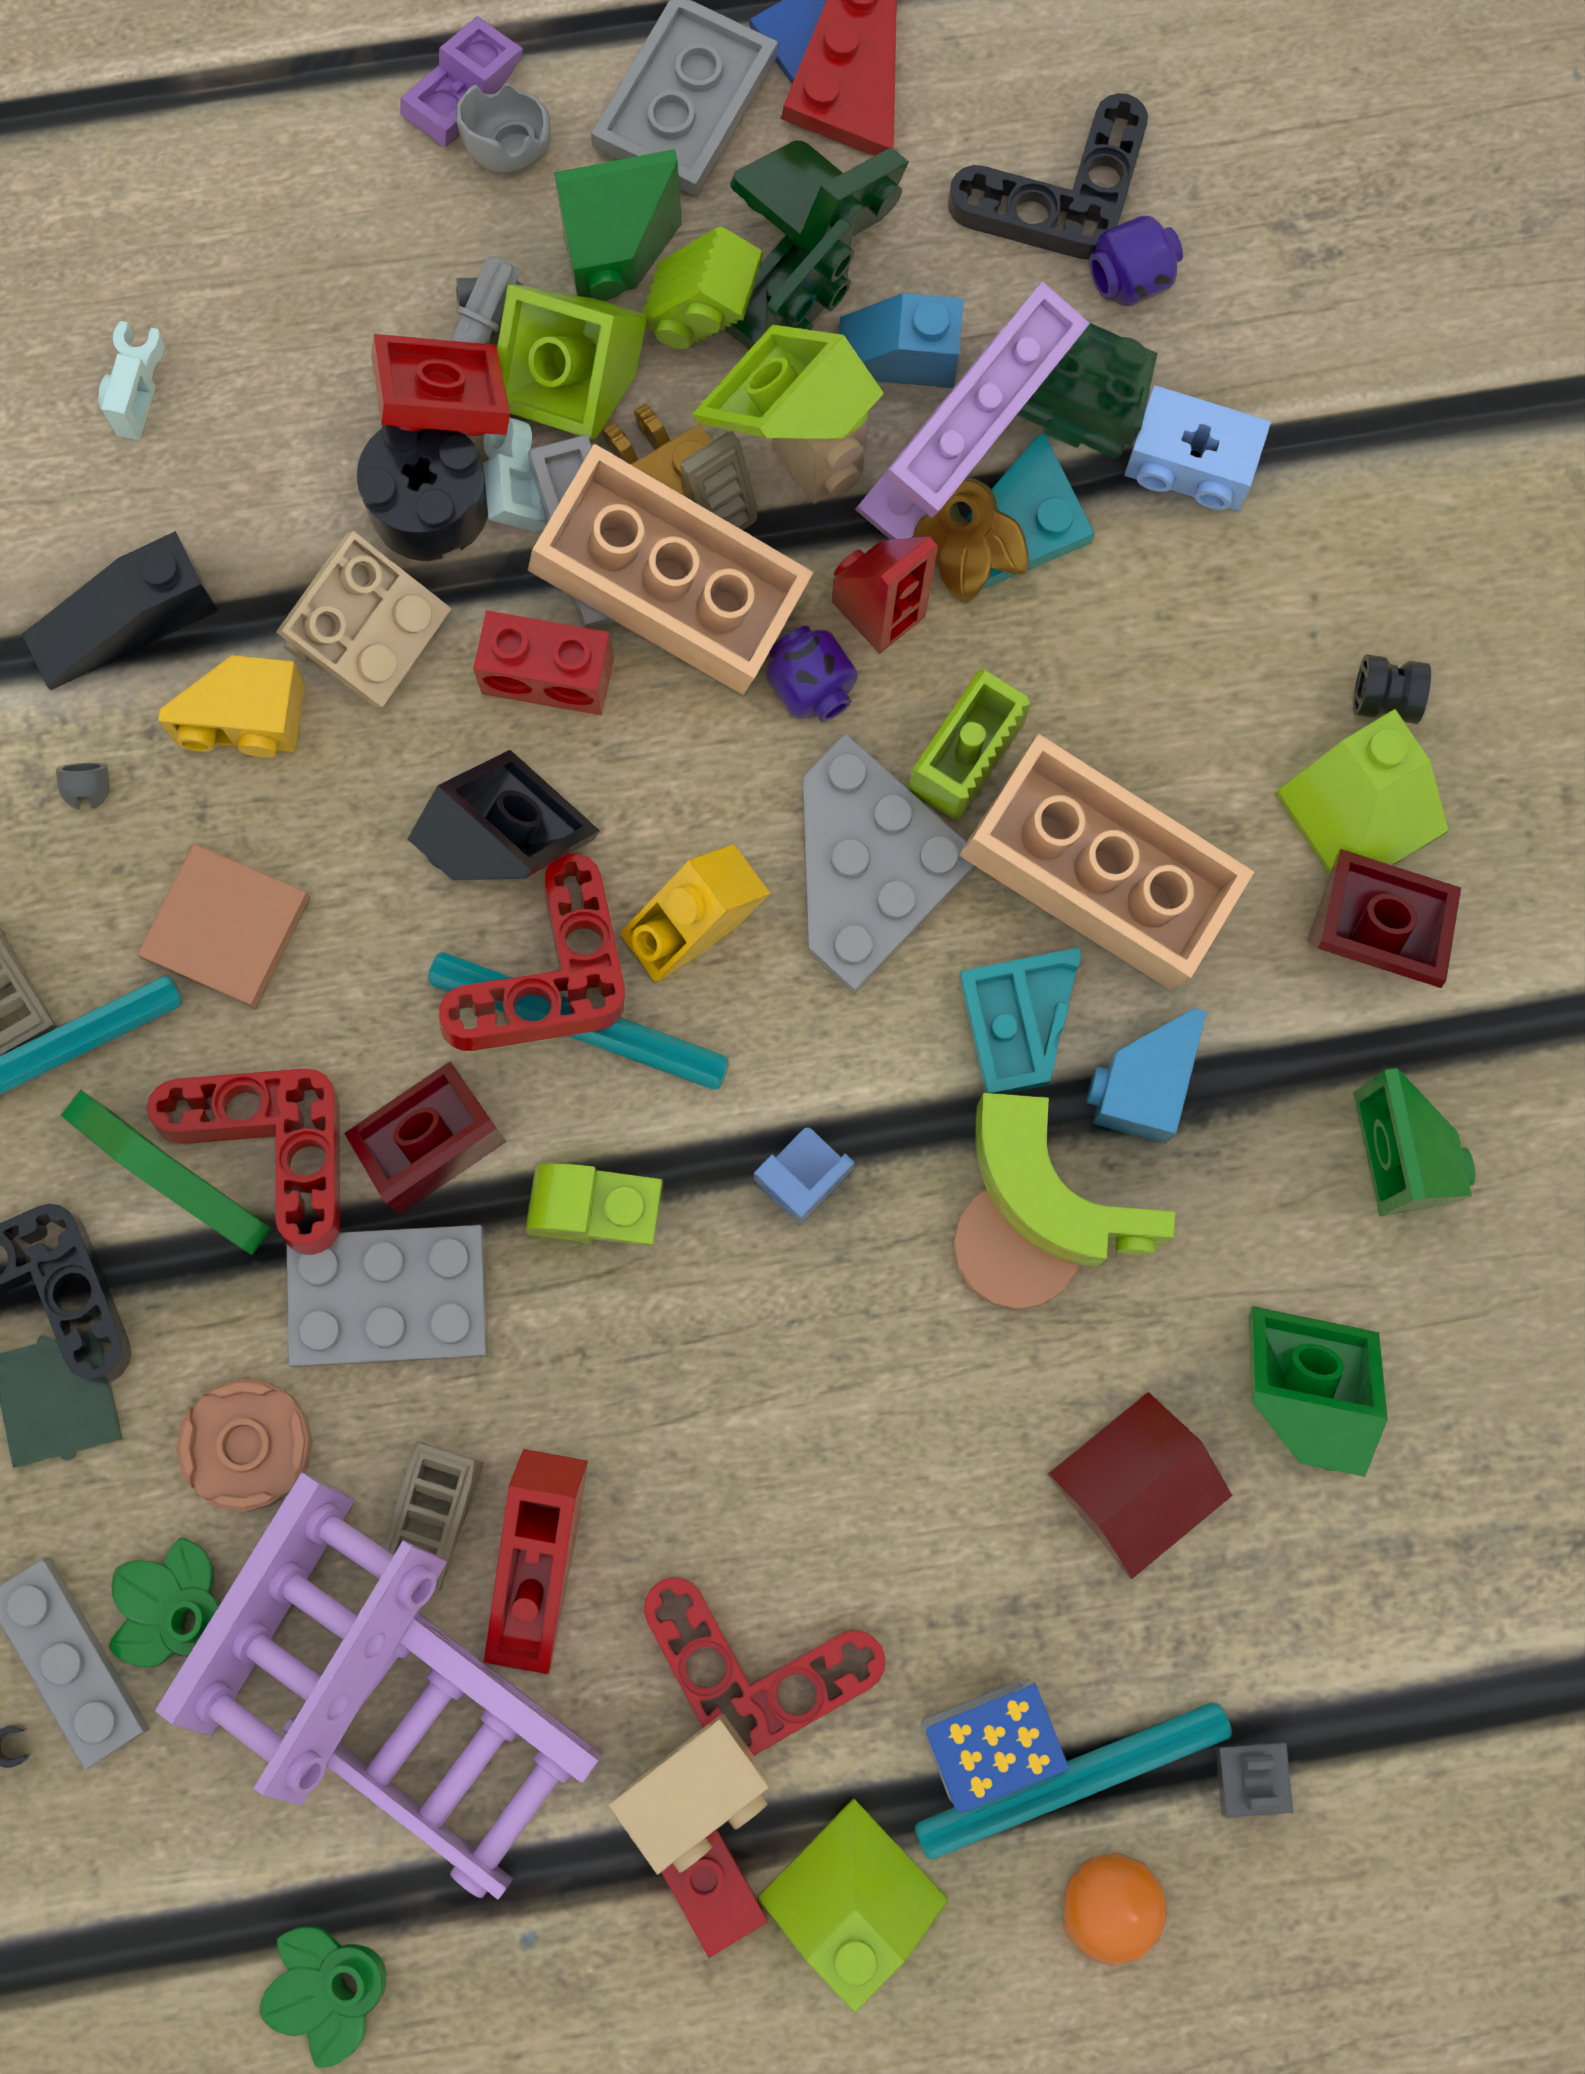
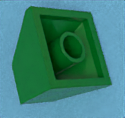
M675 149L554 172L564 239L577 296L607 300L619 296L626 290L636 289L682 225L678 159Z
M1398 1068L1382 1071L1353 1092L1379 1216L1452 1205L1472 1196L1470 1186L1474 1185L1476 1175L1470 1151L1467 1148H1461L1459 1134L1455 1128Z
M1252 1306L1249 1314L1252 1403L1300 1464L1365 1477L1388 1420L1379 1332Z

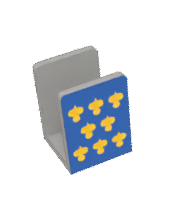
M1027 1677L926 1717L921 1721L922 1731L947 1796L955 1809L960 1813L1069 1770L1037 1685Z

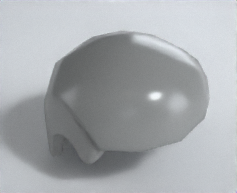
M504 83L502 88L495 94H485L478 85H473L456 104V122L462 143L474 162L491 172L506 173L529 167L542 158L551 142L548 110L535 95L516 90L510 83Z

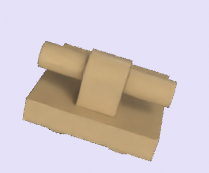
M355 531L346 533L276 633L287 640L283 647L290 654L302 661L308 656L373 707L383 708L447 617L451 608Z

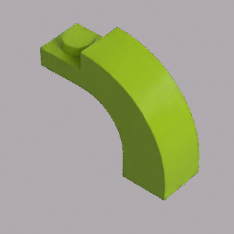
M983 1093L977 1104L976 1115L978 1165L983 1182L995 1206L1006 1221L1022 1237L1050 1255L1068 1262L1098 1267L1107 1259L1108 1242L1116 1243L1117 1253L1145 1256L1154 1255L1155 1246H1164L1174 1238L1175 1211L1098 1205L1077 1196L1060 1180L1051 1164L1047 1149L1049 1098Z

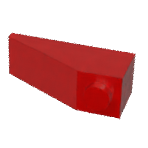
M930 536L879 541L865 554L860 549L854 551L834 571L832 603L879 654L926 616L938 545Z
M523 1449L508 1486L484 1663L549 1674L577 1534L588 1460Z

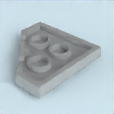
M845 733L803 776L808 953L855 995L972 873L976 866L959 856L967 842Z

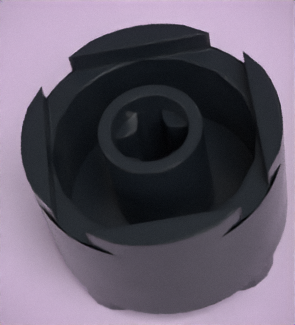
M383 425L382 429L364 447L357 467V485L370 521L387 547L409 559L433 561L442 559V554L451 552L459 547L463 550L477 539L486 524L488 508L483 470L475 444L469 437L458 431L425 428L419 431H406L396 426Z

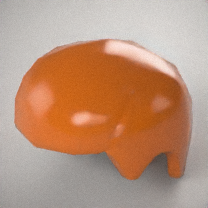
M1117 1852L1092 1857L1080 1865L1077 1872L1072 1874L1064 1893L1063 1928L1067 1937L1085 1958L1110 1967L1134 1962L1141 1959L1160 1939L1166 1922L1164 1890L1144 1862Z

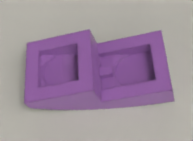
M476 16L439 48V65L400 98V115L446 148L459 136L456 122V104L473 85H478L485 94L497 93L521 60L523 48Z

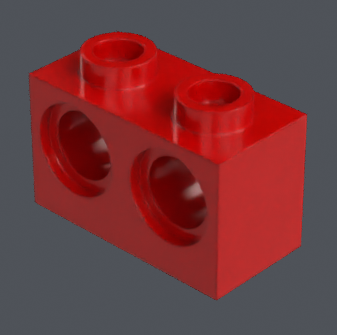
M486 610L473 667L481 694L602 716L614 661L610 633Z

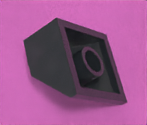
M508 750L437 785L407 839L428 858L433 866L442 870L453 881L526 879L592 841L600 830L515 753Z

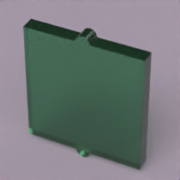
M92 1329L85 1332H87L91 1342L92 1351L88 1355L83 1356V1359L101 1367L105 1364L103 1344L101 1340L95 1337ZM42 1335L37 1339V1344L0 1353V1406L13 1468L56 1457H61L63 1460H73L76 1457V1452L123 1440L111 1382L104 1384L91 1383L72 1373L64 1362L56 1339Z

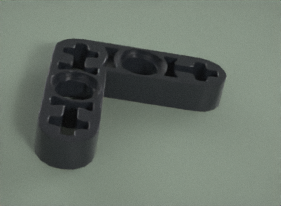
M1123 93L1109 95L1100 102L1094 115L1073 190L986 166L972 165L957 172L951 181L948 201L951 217L958 224L972 230L1078 259L1089 260L1090 255L1095 252L1099 236L1104 231L1119 224L1147 127L1148 114L1145 106L1138 98ZM1123 118L1127 120L1119 148L1114 145H1108L1115 119ZM1100 165L1109 166L1117 171L1121 181L1113 187H1100L1091 181L1088 173L1094 167ZM973 189H979L984 192L983 198L980 199L978 205L967 203ZM1002 195L1008 196L1005 215L998 213ZM1033 201L1042 204L1047 209L1049 216L1041 223L1028 224L1020 219L1016 209L1024 202ZM1060 211L1067 212L1063 230L1056 229ZM1086 220H1092L1097 223L1093 237L1081 234Z
M46 1204L37 1206L0 1223V1246L4 1247L8 1255L7 1267L0 1275V1295L34 1280L64 1362L69 1370L88 1382L98 1384L112 1382L121 1376L130 1363L132 1354L130 1342L86 1228L80 1218L60 1205ZM50 1222H54L61 1228L67 1229V1231L62 1232L58 1236L60 1246L55 1250L44 1243H39L25 1249V1253L31 1258L29 1263H26L25 1253L14 1240L18 1235L19 1239L28 1244L42 1240L48 1235L46 1225ZM77 1276L86 1277L91 1285L90 1299L78 1310H64L59 1301L61 1287L70 1278ZM102 1314L103 1318L101 1320H94ZM90 1323L97 1339L106 1344H112V1348L103 1353L104 1365L98 1367L96 1364L84 1361L83 1356L88 1355L92 1351L91 1342L87 1332L78 1327L71 1331V1326Z

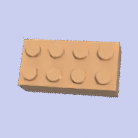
M595 443L533 547L528 571L742 695L745 694L755 679L814 573Z
M1039 733L1022 753L959 854L963 859L1170 991L1192 978L1254 874V871Z

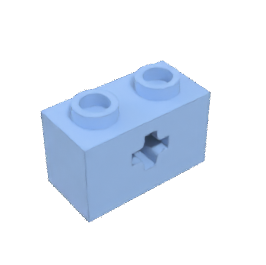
M1154 385L1124 476L1136 479L1141 486L1152 491L1167 492L1172 490L1194 497L1199 504L1210 509L1225 510L1229 508L1240 511L1251 487L1271 421ZM1196 451L1200 453V457H1194L1190 455V452Z

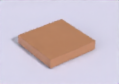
M193 843L137 956L148 963L256 1009L311 897L306 891Z

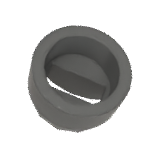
M76 763L56 768L57 785L60 795L69 806L80 810V797L89 796L91 807L94 809L107 798L109 794V775L106 764Z

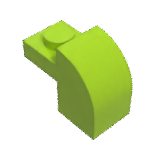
M558 1163L538 1164L535 1166L525 1231L529 1236L593 1244V1239L654 1247L663 1181L656 1178L597 1171L593 1166Z

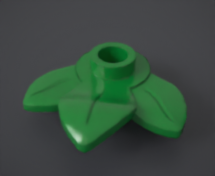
M180 1537L171 1547L164 1565L152 1561L134 1560L126 1562L115 1569L112 1577V1596L119 1612L128 1618L116 1631L109 1643L110 1651L118 1659L138 1667H157L170 1659L174 1654L189 1656L221 1604L219 1599L212 1593L214 1566L204 1549L196 1543ZM192 1610L196 1621L194 1628L186 1634L184 1621L187 1613Z
M316 1926L298 1927L277 1938L278 1951L288 1971L276 1978L265 1990L261 1999L259 2014L261 2019L278 2033L290 2036H299L307 2033L314 2065L317 2068H328L342 2062L354 2053L364 2041L366 2013L371 2011L384 1995L386 1968L381 1957L369 1947L358 1944L341 1946L323 1928ZM342 1973H348L354 1977L357 1983L356 1993L345 1985Z

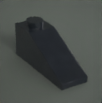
M176 531L117 558L25 631L22 636L46 686L51 691L217 612L218 609L193 559Z

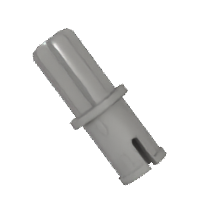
M489 256L485 260L465 308L459 306L456 311L461 315V318L451 341L490 344L494 332L500 334L501 326L498 323L503 314L508 284H516L519 277L518 269L497 257Z

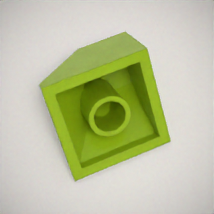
M508 284L497 351L510 414L579 436L588 434L589 439H596L637 374L648 314L598 299Z
M772 325L691 415L698 424L764 438L844 439L848 434L853 433L865 423L868 418V411L884 392L844 335Z
M1396 709L1342 740L1275 792L1276 797L1329 875L1340 849L1393 866L1449 831L1431 760Z
M855 1798L758 1895V1899L803 1958L854 2013L906 1961L949 1901L946 1895Z

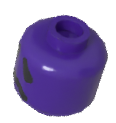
M1138 216L1104 231L1099 236L1095 252L1089 257L1090 272L1096 288L1105 299L1113 298L1120 305L1133 306L1172 287L1177 277V263L1183 259V250L1178 235L1171 227L1163 228L1154 217Z
M802 626L789 632L772 646L769 652L772 659L768 663L765 675L794 718L807 719L817 716L821 722H825L842 713L851 704L852 700L848 693L853 689L858 673L831 632L827 630L811 631L809 626Z

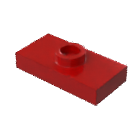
M716 1829L706 1837L713 1847L693 1865L679 1873L672 1863L661 1872L708 1958L768 1922V1917L719 1829Z

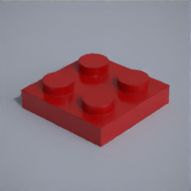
M383 334L373 335L371 357L381 425L396 426L406 431H419L424 428L458 431L468 436H482L485 434L507 435L510 410L496 345Z

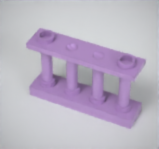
M1042 281L1007 325L998 332L855 510L890 540L911 538L914 535L915 527L920 518L926 514L933 518L1088 327L1090 322Z
M303 1472L299 1475L155 1710L156 1713L172 1725L211 1736L218 1725H220L268 1762L253 1789L262 1796L298 1805L303 1804L309 1792L315 1789L322 1780L328 1760L419 1608L431 1598L436 1588L437 1578L447 1563L440 1556L404 1540L393 1555L344 1522L345 1516L355 1502L353 1498L338 1488ZM328 1544L379 1579L358 1615L308 1581V1577ZM292 1604L343 1640L321 1676L272 1641V1636ZM255 1664L306 1701L285 1737H282L235 1701L236 1695Z
M417 1612L361 1707L398 1657L406 1659L410 1652L432 1668L426 1676L430 1683L369 1765L341 1743H338L326 1766L453 1864L455 1867L450 1872V1875L464 1889L479 1898H483L489 1892L499 1900L513 1880V1877L498 1866L500 1861L558 1781L566 1783L570 1776H573L583 1783L603 1754ZM463 1693H465L485 1708L480 1716L484 1723L425 1804L420 1806L390 1781L451 1698L459 1700ZM297 1716L289 1719L281 1731L286 1734ZM518 1734L539 1750L533 1758L537 1765L475 1849L447 1827L444 1822L504 1740L512 1742Z

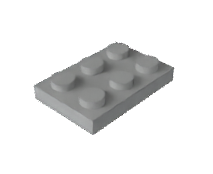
M670 0L591 132L592 147L619 160L675 149L678 159L679 189L697 197L778 57V41L692 0Z
M482 1225L339 1233L329 1248L313 1255L300 1254L292 1250L287 1244L289 1366L312 1367L488 1357L485 1236Z

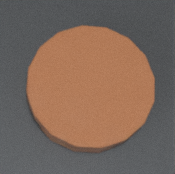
M987 1189L973 1197L958 1219L952 1243L956 1269L970 1291L993 1305L1014 1311L1040 1307L1061 1294L1078 1271L1079 1264L1050 1255L1022 1237L999 1212Z
M241 1378L214 1386L203 1395L204 1397L197 1401L193 1409L190 1408L181 1423L177 1453L182 1475L191 1488L196 1490L198 1495L217 1508L249 1512L276 1504L288 1495L301 1472L305 1473L309 1466L313 1440L306 1414L292 1395L272 1383Z

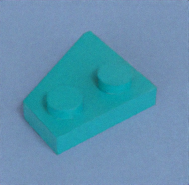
M1043 434L1036 437L991 489L996 496L998 510L1014 518L1020 524L1025 534L1029 555L1027 570L1091 544L1095 534L1046 435ZM973 513L967 517V521L972 520ZM992 568L983 589L1018 574H1011Z
M1079 947L960 971L958 978L985 1093L1008 1094L1047 1086L1050 1083L1061 1032L1067 1017L1076 971L1081 960Z

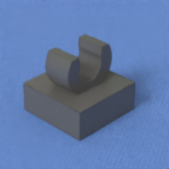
M1269 1741L1215 1745L1221 1814L1229 1818L1293 1813L1287 1745L1285 1742Z

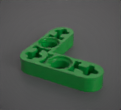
M79 1090L60 1114L61 1117L128 1171L247 1253L252 1255L271 1231V1227L165 1153L126 1121L83 1090Z

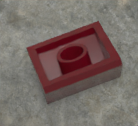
M1340 849L1307 941L1317 949L1442 989L1447 980L1461 887Z
M451 1061L344 1133L382 1199L399 1215L506 1143Z
M1149 1392L1140 1397L1047 1474L1130 1579L1138 1575L1233 1496L1202 1441Z

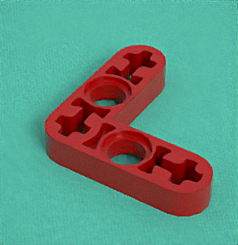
M569 853L550 864L545 872V900L559 971L463 985L452 989L443 997L439 1005L440 1031L444 1040L452 1047L461 1051H477L582 1034L609 1028L620 1019L624 1011L625 986L601 873L598 866L589 857ZM576 876V881L579 885H582V909L571 912L570 893L567 886H564V878ZM590 929L601 937L602 944L595 952L580 954L573 951L567 945L566 939L575 930ZM599 988L601 996L606 997L605 1007L600 1009L593 1008L591 1001L586 999L587 989ZM560 991H568L569 1015H561ZM538 995L549 1002L551 1010L545 1018L539 1021H526L515 1013L514 1006L524 996ZM504 1001V1021L506 1025L497 1026V1013H495V1002ZM460 1009H473L474 1015L478 1017L476 1028L464 1029V1024L461 1020H458L460 1019Z
M292 1069L177 1078L165 1081L154 1089L149 1096L146 1107L148 1118L162 1138L171 1143L188 1144L276 1137L275 1219L278 1231L288 1246L300 1254L313 1255L320 1253L334 1243L340 1230V1105L337 1093L325 1074L314 1069ZM315 1090L318 1099H320L314 1101L311 1106V1121L316 1129L304 1128V1117L297 1105V1102L303 1101L304 1091ZM248 1092L260 1097V1108L249 1119L234 1120L227 1116L228 1104L238 1094ZM213 1096L211 1104L216 1118L215 1121H210L204 1111L211 1109L208 1102V1097ZM186 1100L192 1110L183 1112L181 1122L173 1123L167 1113L176 1110L177 1101ZM309 1146L318 1147L325 1152L324 1164L314 1174L298 1175L291 1170L292 1158L302 1148ZM300 1193L312 1194V1206L319 1219L324 1220L313 1223L312 1233L302 1235L298 1226L293 1224V1222L302 1221L305 1216V1201Z
M670 1577L659 1581L653 1586L645 1599L644 1614L647 1623L702 1728L722 1714L723 1711L718 1704L711 1713H707L701 1701L722 1695L734 1682L739 1684L743 1694L732 1696L730 1700L738 1715L745 1717L752 1714L757 1721V1724L753 1725L749 1733L752 1741L747 1745L754 1756L868 1691L880 1681L885 1670V1655L882 1646L872 1635L863 1630L851 1629L837 1634L750 1684L707 1602L694 1583L685 1578ZM670 1588L676 1596L688 1593L691 1597L693 1605L685 1611V1614L693 1631L702 1621L706 1622L711 1631V1635L691 1640L679 1653H675L669 1641L683 1636L676 1622L673 1619L661 1622L656 1613V1610L664 1604L661 1593ZM852 1642L858 1650L869 1646L874 1656L866 1662L869 1674L859 1680L852 1672H846L835 1678L833 1682L842 1692L832 1698H828L823 1678L810 1663L823 1656L826 1669L828 1670L844 1659L841 1647L846 1643ZM701 1648H712L718 1651L726 1664L722 1680L711 1687H701L695 1684L687 1672V1661L690 1655ZM794 1674L809 1678L816 1688V1700L813 1706L800 1714L784 1710L777 1698V1690L780 1683L786 1677Z

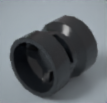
M1365 654L1359 667L1354 689V715L1375 718L1381 713H1389L1396 709L1405 723L1418 724L1423 717L1428 702L1431 684L1430 664L1407 661L1398 668L1397 665L1391 664L1387 657Z

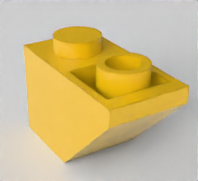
M231 655L160 708L158 722L171 739L176 741L178 746L192 751L209 752L214 750V745L238 747L241 753L261 758L276 756V751L296 752L306 682L294 661Z
M735 844L688 860L619 934L654 982L657 983L734 931L771 893Z

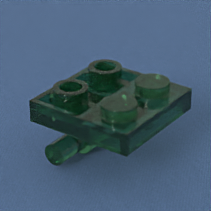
M1090 323L1018 412L1017 416L1044 427L1043 434L1074 448H1078L1080 444H1083L1118 459L1125 445L1131 446L1142 428L1158 353L1144 347L1135 339L1121 337Z

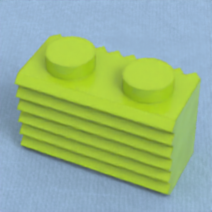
M719 226L656 263L658 271L652 274L654 282L648 285L651 293L645 296L648 303L642 306L643 312L648 314L646 328L654 332L657 340L668 347L689 349L690 346H695L696 342L701 343L702 339L707 340L708 336L713 337L714 333L719 334V331L725 330L726 326L731 327L732 323L737 324L738 320H743L764 256L762 250L726 228Z
M979 669L913 767L908 790L953 820L963 819L965 810L970 809L972 799L977 798L978 791L983 789L985 780L990 779L992 769H996L999 759H1003L1005 750L1009 749L1012 740L1016 739L1018 730L1023 729L1030 707L1028 696L988 671Z

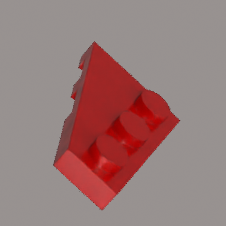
M897 0L826 1L783 105L782 120L873 156L890 147L894 148Z

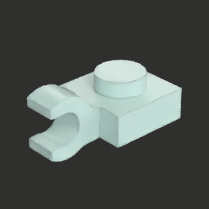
M120 321L113 333V343L119 354L116 356L111 375L106 374L101 381L98 402L101 411L116 436L140 441L156 388L152 375L156 364L163 357L165 343L159 330L151 328L146 343L140 347H132L130 345L133 341L134 333L128 322Z
M509 418L507 435H484V450L490 458L483 462L488 518L491 521L538 532L546 527L548 520L527 458L532 443L531 428L526 422Z

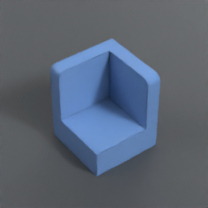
M804 1128L777 1157L771 1155L754 1172V1182L801 1225L853 1171L855 1162L846 1153L840 1157L812 1129Z

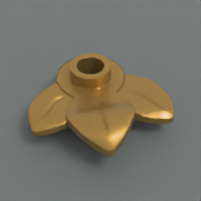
M965 478L933 518L926 514L920 518L915 527L913 538L930 536L938 545L935 563L939 562L940 575L948 590L963 602L971 601L980 593L990 576L992 568L1018 575H1023L1028 569V547L1020 524L1014 518L998 510L995 494L990 487L979 480ZM959 502L967 503L972 509L973 517L971 521H967L961 516L958 510Z

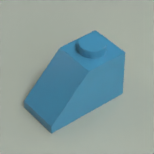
M901 293L841 316L839 334L846 337L875 381L954 388L959 358L964 298Z
M1193 1008L1117 1051L1108 1062L1106 1068L1096 1066L1086 1101L1088 1104L1096 1105L1092 1124L1165 1144L1175 1136L1207 1011Z

